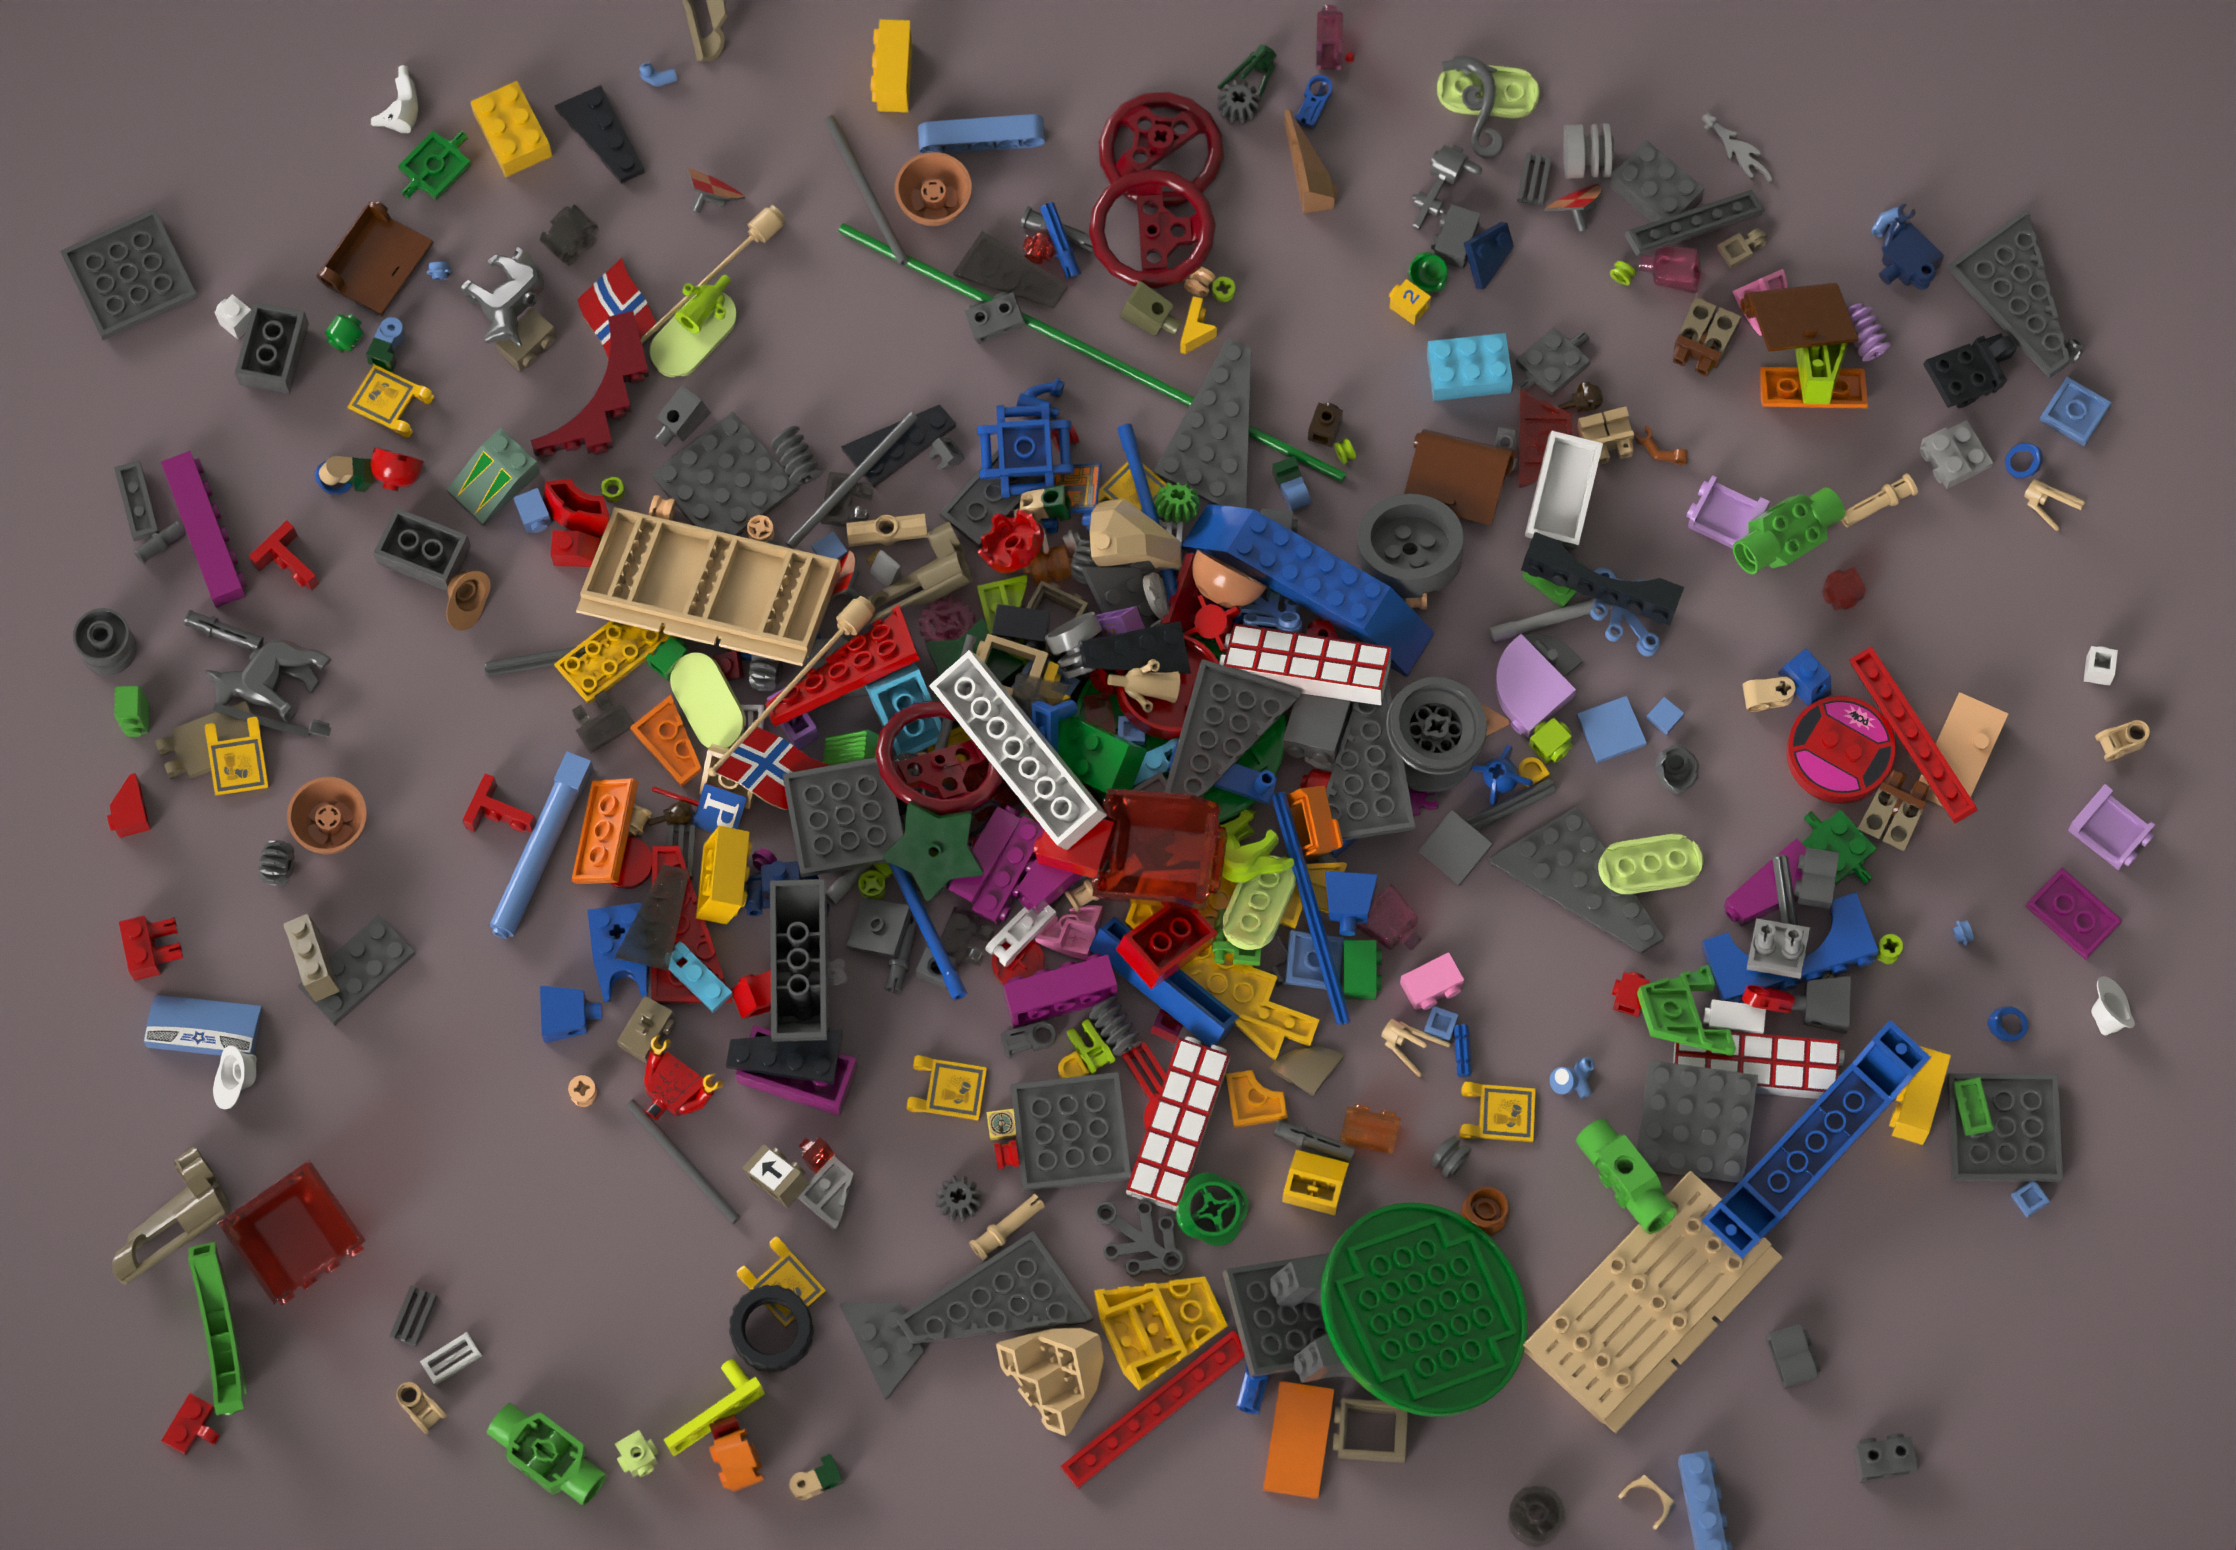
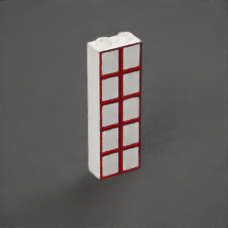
M1235 623L1233 624L1232 632L1226 635L1225 646L1227 647L1226 655H1221L1220 665L1300 689L1302 694L1375 705L1382 704L1391 665V647Z
M1731 1031L1736 1047L1733 1055H1725L1674 1042L1673 1063L1758 1075L1756 1094L1819 1099L1839 1077V1066L1844 1064V1050H1840V1041Z
M1192 1037L1179 1038L1126 1189V1195L1147 1200L1152 1204L1176 1211L1184 1188L1189 1181L1230 1062V1054L1226 1053V1049L1216 1045H1211V1048L1200 1045L1201 1041Z

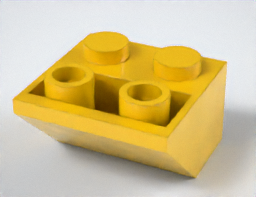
M1296 1150L1289 1169L1282 1202L1335 1216L1349 1163Z

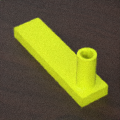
M735 1359L726 1361L721 1369L736 1390L663 1439L673 1457L711 1432L710 1423L738 1414L765 1395L757 1378L754 1377L749 1380Z

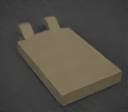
M246 701L231 706V708L251 713ZM215 712L171 729L173 737H163L155 741L161 756L175 751L178 760L164 764L169 778L173 779L188 773L189 778L192 779L211 771L205 733L206 724L214 723L218 741L250 737L247 721Z

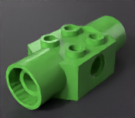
M1827 487L1820 489L1809 497L1799 494L1786 498L1748 522L1749 534L1733 544V553L1736 561L1749 574H1755L1767 566L1773 569L1790 564L1828 540L1827 529L1845 517V509L1841 499L1832 489Z
M1606 1119L1594 1121L1580 1132L1576 1139L1577 1145L1594 1167L1599 1170V1179L1607 1189L1611 1187L1616 1195L1614 1197L1622 1209L1627 1208L1647 1234L1656 1233L1667 1226L1676 1216L1677 1209L1665 1195L1656 1173L1625 1134L1618 1135Z
M508 1403L498 1412L487 1430L489 1436L507 1448L506 1457L509 1463L552 1495L564 1491L582 1506H585L594 1498L606 1480L607 1474L586 1459L587 1450L584 1444L541 1412L529 1417L515 1405Z

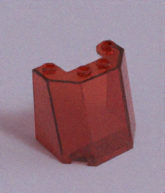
M1107 789L1103 807L1108 817L1117 820L1116 829L1113 834V854L1110 858V872L1100 871L1094 877L1092 896L1110 901L1204 911L1208 905V897L1211 894H1216L1221 888L1228 834L1226 828L1221 827L1218 820L1220 813L1218 803L1192 794Z
M310 1159L217 1223L272 1303L276 1304L279 1302L281 1306L295 1297L293 1291L298 1287L302 1286L305 1290L318 1281L315 1276L321 1271L325 1270L328 1274L341 1264L338 1261L340 1258L347 1254L352 1258L364 1248L361 1244L366 1241Z

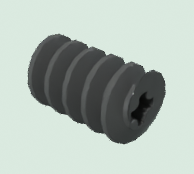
M791 426L777 434L772 440L771 446L776 450L777 458L781 459L780 463L785 468L786 475L790 476V483L799 486L819 478L822 470H813L817 467L818 463L815 460L809 461L813 457V453L805 452L809 448L808 444H799L804 440V436L802 434L795 435L800 429L797 426Z
M1110 996L1093 1007L1089 1019L1092 1022H1096L1095 1029L1101 1031V1038L1104 1040L1108 1039L1106 1044L1110 1049L1113 1048V1056L1122 1057L1126 1052L1129 1053L1131 1049L1140 1046L1143 1041L1135 1042L1134 1039L1139 1035V1032H1129L1134 1024L1132 1022L1123 1023L1128 1015L1127 1013L1118 1015L1122 1005L1112 1006L1117 997Z

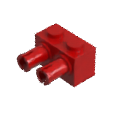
M145 915L119 921L128 971L134 981L161 975L159 969L161 963L184 959L183 953H181L183 951L180 942L156 948L154 944L156 938L178 934L175 917L154 923L148 921Z

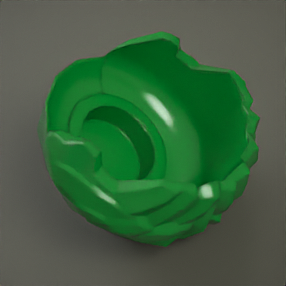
M1422 252L1411 261L1408 271L1411 283L1425 293H1435L1443 290L1448 281V268L1441 257L1430 252Z

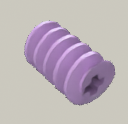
M1864 303L1854 304L1847 308L1858 336V341L1853 342L1856 348H1859L1858 354L1863 357L1862 361H1870L1881 356L1890 348L1891 344L1890 342L1882 343L1887 337L1885 333L1877 334L1882 329V325H1873L1878 320L1876 315L1869 316L1874 308L1872 306L1864 307Z

